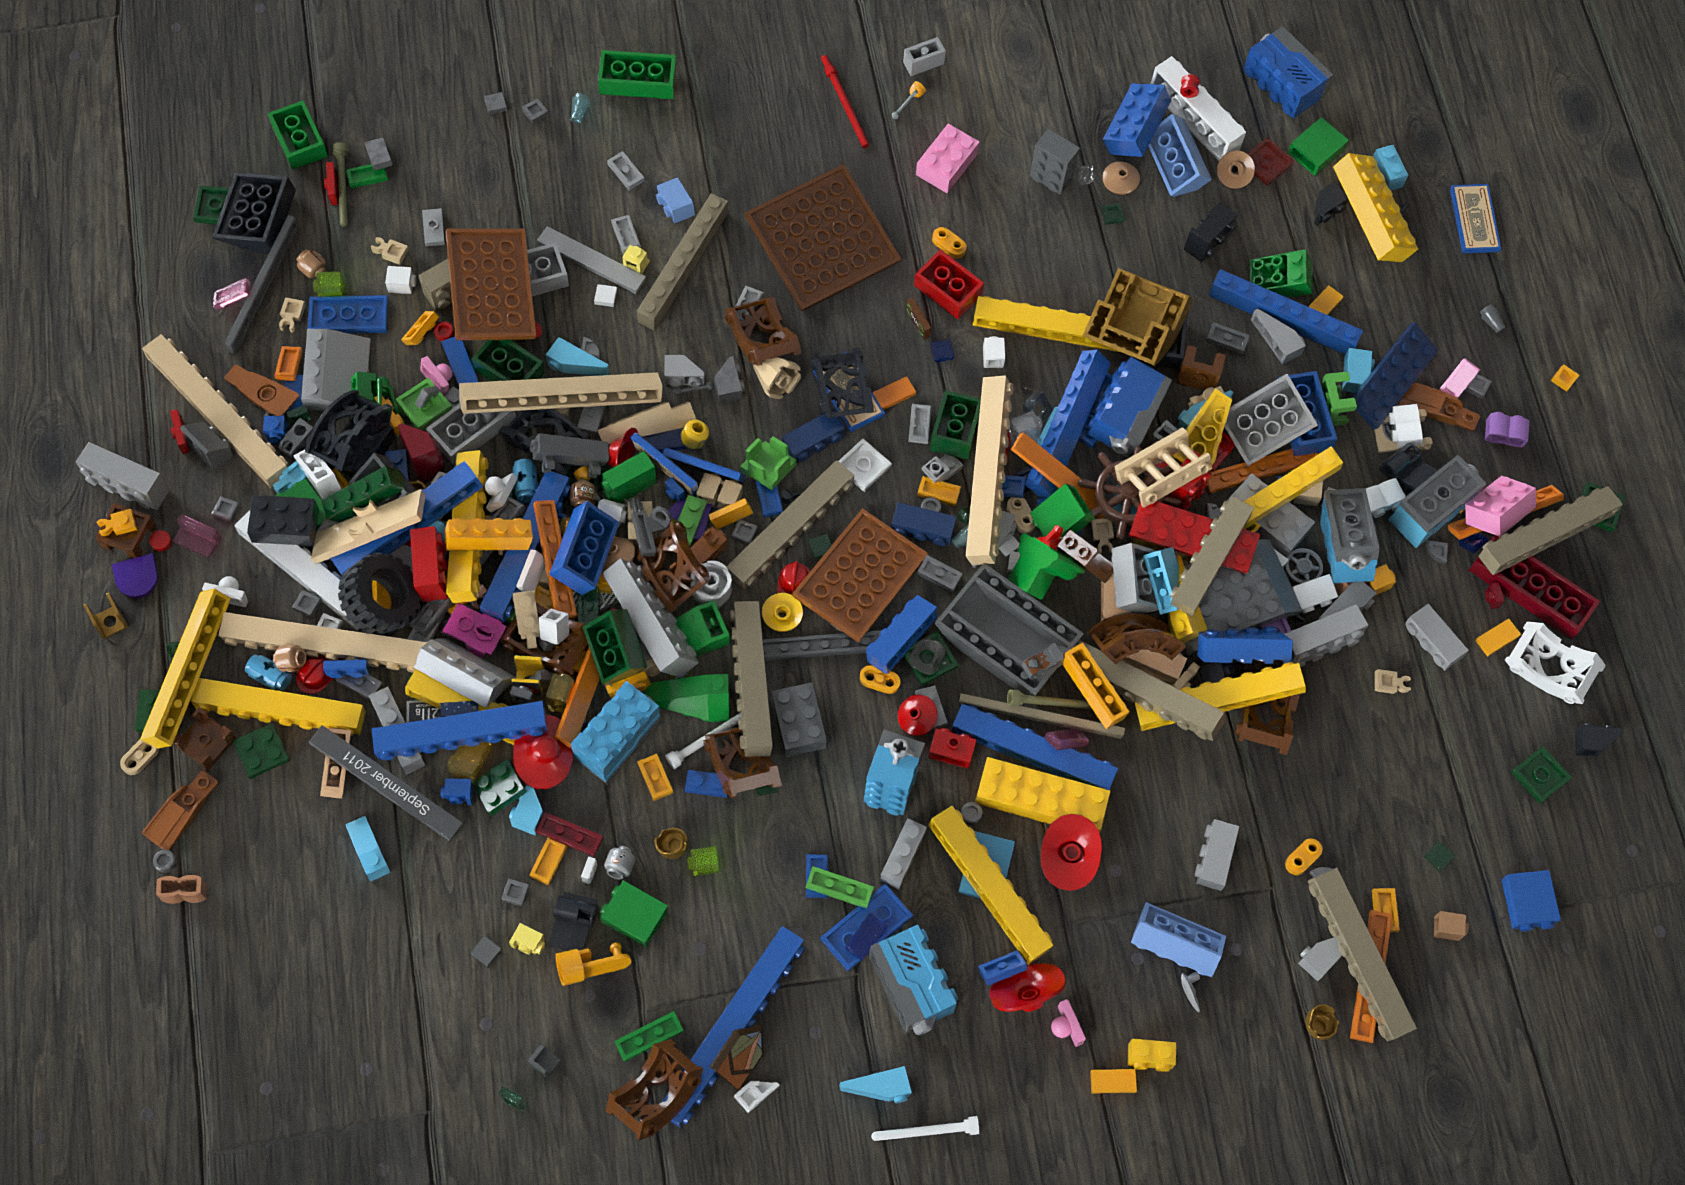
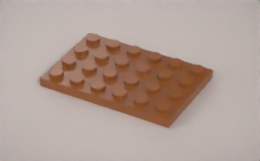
M446 229L456 340L535 339L536 329L525 229Z
M862 508L796 588L792 597L859 643L923 563L928 553Z

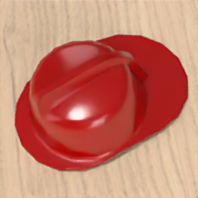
M629 428L623 438L616 439L610 443L607 465L616 467L633 457L636 449L633 446L631 437L634 433H638L636 428Z
M798 561L785 565L779 574L777 593L793 595L796 588L810 573L809 568Z
M318 655V658L310 657L306 660V663L296 675L297 686L301 691L307 694H315L322 691L334 679L327 676L323 669L324 661L332 660H328L325 658L326 656Z

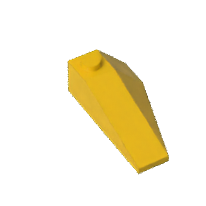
M1214 389L1185 429L1190 446L1188 447L1192 451L1198 452L1201 456L1208 453L1212 465L1216 460L1217 450L1232 402L1231 398L1217 389ZM1182 451L1172 455L1179 464H1182L1188 458Z
M1179 555L1176 556V559L1179 566L1180 586V584L1182 583L1180 577L1185 570V566L1183 564L1181 556ZM1199 606L1193 617L1180 609L1168 612L1170 633L1179 638L1183 643L1199 636V632H1206L1208 630Z

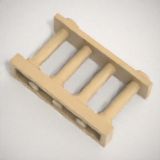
M1182 427L1115 466L1117 480L1121 484L1130 480L1140 490L1141 506L1145 508L1211 470V459L1208 453L1198 457L1188 447L1190 446L1188 434ZM1182 451L1192 462L1181 467L1172 455ZM1165 461L1175 472L1164 477L1155 465ZM1146 470L1157 480L1156 483L1149 487L1137 476Z

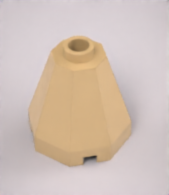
M779 356L761 361L762 365L760 366L753 364L764 392L770 398H783L782 394L785 392L787 394L791 393L801 379V374L798 372L800 367L795 362Z

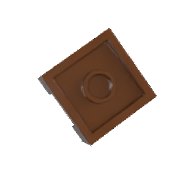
M1187 345L1176 384L1203 391L1210 387L1216 388L1221 377L1226 355L1216 353L1213 366L1196 362L1194 358L1197 348Z
M113 503L105 519L111 520L110 514L130 508ZM131 509L137 530L116 535L112 531L108 536H101L98 531L95 539L101 548L110 551V546L124 550L133 559L141 557L143 553L139 544L147 529L152 534L157 525L150 515ZM106 526L100 527L99 530L105 529Z
M198 707L192 715L196 721L182 736L177 732L173 744L209 771L233 744V740L236 737L230 729L224 725L220 726L210 718L207 712Z

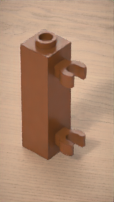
M713 527L708 529L691 547L698 562L703 564L707 563V561H714L727 548V536L721 530L717 531ZM674 562L667 571L675 574L677 562ZM667 576L665 578L666 583L668 582V579L673 581V579L670 576ZM686 579L683 580V582L687 586L691 584L690 581ZM681 587L678 596L685 590Z

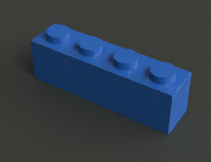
M916 595L913 600H909L904 610L893 618L890 626L884 628L879 638L867 647V662L887 675L937 619V607L919 595Z

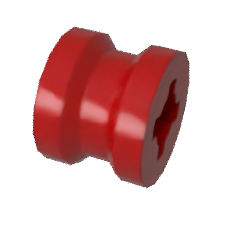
M1192 74L1182 77L1180 94L1183 97L1194 98L1199 94V77Z

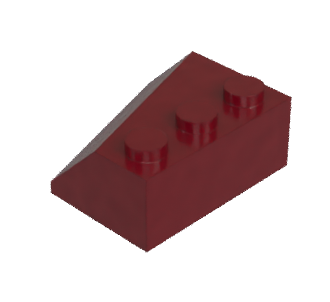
M402 423L399 424V436L419 481L422 483L432 481L437 473L442 472V468L445 467L436 439L431 440L428 432Z

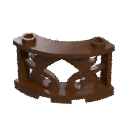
M765 297L725 309L726 323L731 326L738 345L750 363L760 366L762 365L761 361L788 353L794 356L802 354L797 334L792 333L788 327L783 328L780 323L783 319L774 297ZM762 304V307L759 308L756 312L752 308L753 306ZM746 309L749 312L751 319L746 313L743 312L742 318L744 320L740 321L738 319L736 311ZM755 326L763 332L773 333L769 338V344L750 339Z
M675 518L670 521V526L654 539L656 546L654 556L642 557L639 547L637 550L638 561L643 562L644 566L641 570L647 582H653L654 587L657 589L654 593L671 613L698 589L708 583L710 577L707 568L698 562L689 546L686 527L682 522H677ZM667 551L678 553L675 574L659 570L664 562L665 552ZM693 572L699 581L690 588L683 580L694 581L690 578V573ZM667 576H670L673 579V581L668 579V582L666 583L665 578ZM681 587L687 590L684 594L677 598Z
M536 602L539 620V617L545 614L548 609ZM516 616L499 640L503 644V648L510 653L515 652L520 656L541 657L544 668L553 671L561 677L573 675L574 671L572 669L588 644L583 630L585 624L569 620V637L565 638L567 643L562 641L560 642L561 647L547 652H541L537 644V648H533L531 651L527 649L526 639H523L522 642H516L511 638L517 628Z
M1144 613L1114 615L1088 630V634L1100 647L1101 651L1115 664L1129 655L1138 653L1139 650L1160 653L1172 661L1186 647L1179 638L1168 632L1170 627L1165 622Z
M1256 668L1252 669L1253 674L1261 672V670ZM1300 694L1280 698L1278 702L1272 700L1271 707L1273 711L1283 719H1274L1267 726L1261 722L1255 713V709L1263 703L1242 707L1240 722L1237 723L1235 729L1238 741L1243 742V739L1279 748V753L1287 755L1293 738L1294 721L1292 720L1291 712H1296ZM1277 703H1284V707H1279ZM1272 726H1277L1280 730H1277L1275 727L1273 728V730H1271L1270 728Z
M739 727L705 735L706 740H703L706 752L710 753L713 766L725 795L728 794L731 798H736V793L766 785L772 788L782 786L778 767L769 756L745 757L744 749L742 750L740 747V737L736 740L733 735L743 731L739 730ZM727 735L732 746L730 747L726 740H722L724 748L720 749L716 745L715 738ZM736 754L744 761L756 762L751 765L748 774L735 772L729 768Z
M671 1039L653 1044L651 1053L641 1068L644 1072L636 1080L632 1078L625 1085L609 1094L605 1111L610 1116L615 1115L636 1134V1138L639 1141L652 1137L657 1131L667 1125L686 1105L701 1082L704 1069L694 1064L675 1047L676 1043ZM671 1057L675 1060L673 1064L670 1061ZM680 1066L686 1069L684 1072L681 1070L677 1071ZM669 1081L667 1101L648 1105L650 1101L649 1090L652 1086L663 1085ZM638 1114H639L638 1117H639V1119H640V1123L634 1118V1117L637 1116Z

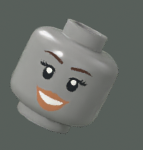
M626 846L612 848L604 863L607 874L619 880L628 877L635 864V856L631 853V849Z

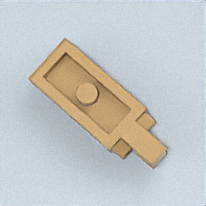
M534 590L513 593L518 633L521 639H526L527 649L537 648L536 637H540V626Z

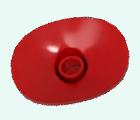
M546 715L548 732H543L540 736L524 735L520 739L514 740L513 761L515 770L519 778L527 786L535 789L555 787L567 777L572 765V748L567 747L555 738L561 720L551 715Z
M1068 814L1060 816L1049 826L1042 843L1041 866L1045 877L1052 885L1068 891L1078 890L1089 884L1095 877L1102 852L1101 836L1096 825L1082 815Z
M1032 964L1027 966V970L993 983L990 988L989 997L993 1006L1000 1011H1035L1043 1007L1045 1001L1053 998L1065 989V975L1060 968L1052 964Z

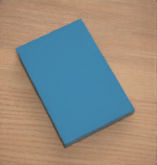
M974 831L976 839L987 848L989 857L1000 866L1001 873L1006 879L1015 841ZM963 875L958 893L980 898Z

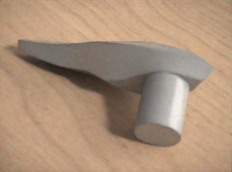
M1197 972L1188 976L1182 974L1181 980L1185 994L1199 1013L1201 1010L1196 997V990L1192 983L1198 981L1200 976Z

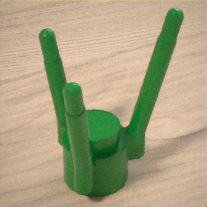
M376 377L371 393L374 397L375 395L377 396V403L382 405V396L386 397L387 393H389L395 413L400 415L393 393V386L389 385L388 378Z

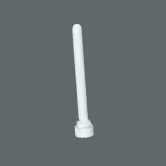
M741 713L707 734L728 730L736 726ZM705 735L681 751H671L666 754L665 757L669 765L673 769L681 766V762L684 761L685 757L704 746L703 740H706Z
M972 1116L960 1123L877 1131L872 1133V1139L880 1141L962 1131L970 1133V1135L979 1134L977 1116Z

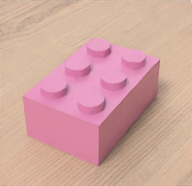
M947 124L917 162L916 175L948 193L978 155L980 142L954 126Z
M1500 476L1465 504L1466 524L1499 537L1502 536L1536 508V488L1508 477Z

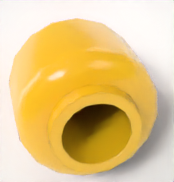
M690 420L685 424L681 433V440L686 447L699 449L705 444L709 436V429L700 420Z

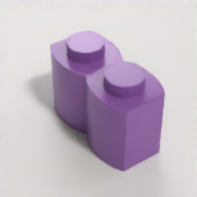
M1502 412L1491 413L1486 419V441L1514 447H1524L1528 442V419L1519 415L1510 417Z

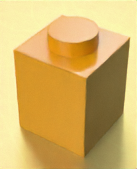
M1386 564L1376 568L1374 581H1364L1376 592L1375 595L1391 589L1396 582L1393 571L1389 570Z

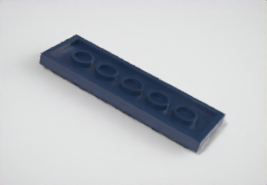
M1416 322L1411 323L1352 397L1356 401V410L1373 430L1380 427L1393 407L1397 405L1439 351Z

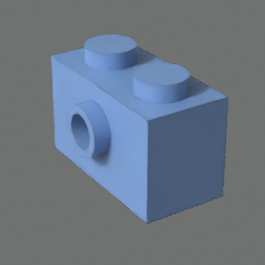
M678 177L657 185V201L659 205L663 204L666 216L668 218L671 217L674 224L695 216L693 201Z

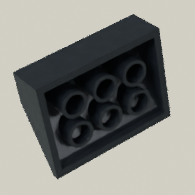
M235 172L212 236L213 239L252 252L269 254L287 218L296 192V188L288 176Z

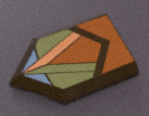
M762 1024L734 1030L710 1065V1068L736 1091L742 1088L764 1055Z

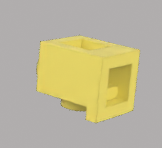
M629 245L623 255V265L640 274L644 272L650 262L647 259V252L638 246Z
M521 923L509 942L512 948L516 949L518 945V949L528 955L531 952L536 955L537 953L541 954L546 944L543 934Z

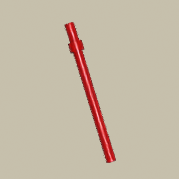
M823 55L821 60L825 66V73L831 79L862 147L867 148L869 147L868 140L837 77L838 72L835 66L831 64L828 55Z

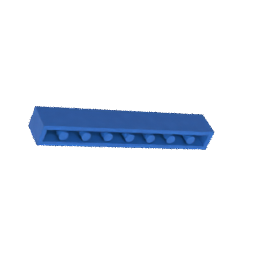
M1221 269L1209 293L1210 297L1252 315L1254 310L1259 309L1292 328L1297 334L1345 355L1349 348L1355 349L1363 332L1359 328Z
M1098 350L1082 351L1041 446L1066 467L1111 364ZM1032 467L1025 485L1038 497H1050L1056 492L1058 487Z
M464 461L437 479L429 487L422 490L426 496L420 522L332 557L331 560L341 575H343L348 568L369 554H391L411 539V529L430 526L484 486Z
M553 471L544 474L523 517L524 520H531L533 539L529 550H507L480 605L482 615L485 613L502 623H505L507 617H511L514 610L512 594L522 592L516 586L530 550H537L539 552L541 548L533 503L535 501L554 500L557 514H560L564 506L563 501L565 497H569L571 489L569 477Z
M543 701L372 728L374 753L381 760H391L395 756L401 755L403 757H411L419 752L429 754L444 748L446 750H454L462 745L473 747L487 741L488 743H497L505 738L516 740L524 735L540 736L543 732H548Z
M970 704L961 705L951 730L952 733L958 735L968 734L973 739H976L978 744L1055 776L1106 790L1110 789L1118 769L1111 762L1100 761L1089 753L1075 751V748L1070 745L1058 744L1051 737L1039 736L1031 729L1017 727L1012 721L1000 720L996 715L989 712H981L977 707Z

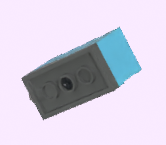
M1457 455L1401 500L1396 511L1388 520L1417 548L1444 524L1453 519L1461 510L1465 509V504L1480 493L1486 482L1479 476V471L1474 465L1467 464Z

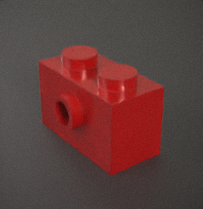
M945 728L935 729L928 758L969 769L976 739H973L968 734H954L951 730Z

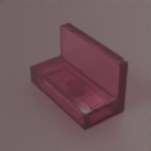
M181 514L177 520L181 528L173 539L174 543L209 558L221 539L220 534L216 529Z

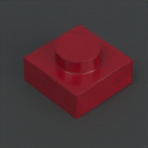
M1499 582L1491 583L1485 590V600L1489 603L1491 609L1499 608L1505 601Z

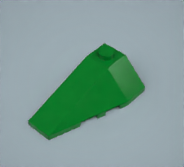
M728 674L701 675L653 682L645 689V694L659 706V709L682 713L684 716L699 718L705 722H726L729 720Z

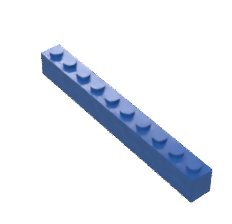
M784 926L780 928L692 1057L691 1061L697 1066H701L704 1070L701 1082L696 1087L691 1098L670 1121L679 1128L683 1123L685 1125L688 1124L694 1114L691 1111L695 1105L700 1106L705 1099L706 1094L704 1092L707 1087H712L719 1076L710 1068V1065L728 1038L736 1029L753 1027L756 1023L754 1018L757 1013H762L769 1002L766 1000L770 994L775 995L781 985L778 982L782 976L787 977L793 966L790 964L795 958L799 959L804 952V940ZM669 1092L662 1101V1103L667 1101Z

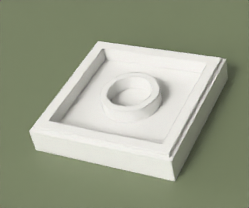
M864 439L860 440L839 460L843 466L854 474V484L864 492L892 466L889 460Z

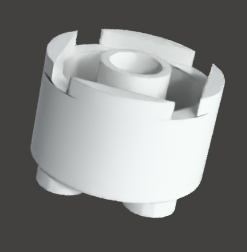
M711 560L701 564L709 572L708 583L692 594V597L700 605L714 600L717 608H720L731 595L732 579L724 564ZM692 572L690 578L694 581H690L691 587L699 581Z

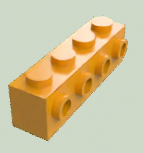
M454 518L447 521L444 531L446 550H529L533 539L531 520H524L522 518L514 520H503L501 518L493 520H483L481 518L462 520Z
M1081 643L1067 651L1063 655V666L1104 727L1108 729L1122 721L1129 713V710L1089 650Z

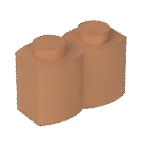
M186 875L181 878L164 876L157 879L156 895L163 902L169 904L180 903L184 900L198 903L207 899V884L201 877L196 875Z

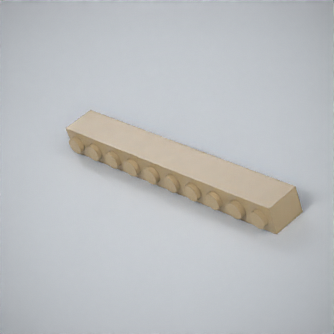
M160 334L142 349L152 364L205 420L218 431L223 439L225 438L231 444L232 448L258 476L272 488L280 480L279 477L282 475V471L289 465L284 457L281 455L278 457L275 454L276 450L269 442L265 443L262 440L263 436L260 432L249 427L251 425L244 416L240 417L237 414L238 410L232 403L227 404L220 390L215 391L212 388V382L207 377L203 378L200 375L201 371L195 364L190 365L187 362L189 361L188 357L182 351L178 352L175 349L177 347L170 338L166 340Z
M658 373L459 383V401L462 414L657 403L662 400V383Z
M1006 376L983 377L966 557L971 565L995 564L996 556L999 554L997 538L1000 537L999 519L1002 518L1000 505L1004 499L1002 483H1005L1004 465L1007 464L1005 450L1009 445L1007 430L1010 429V420L1008 417L1009 412L1012 411L1010 395H1013V384L1009 382Z
M227 612L223 614L218 635L224 640L225 644L237 646V643L245 644L244 646L247 648L257 649V646L265 647V650L276 652V649L281 645L296 644L305 651L308 657L318 658V655L326 656V659L338 661V658L367 660L368 665L372 667H378L379 664L387 665L386 668L399 670V667L407 668V671L412 673L415 671L414 666L420 648L427 643Z

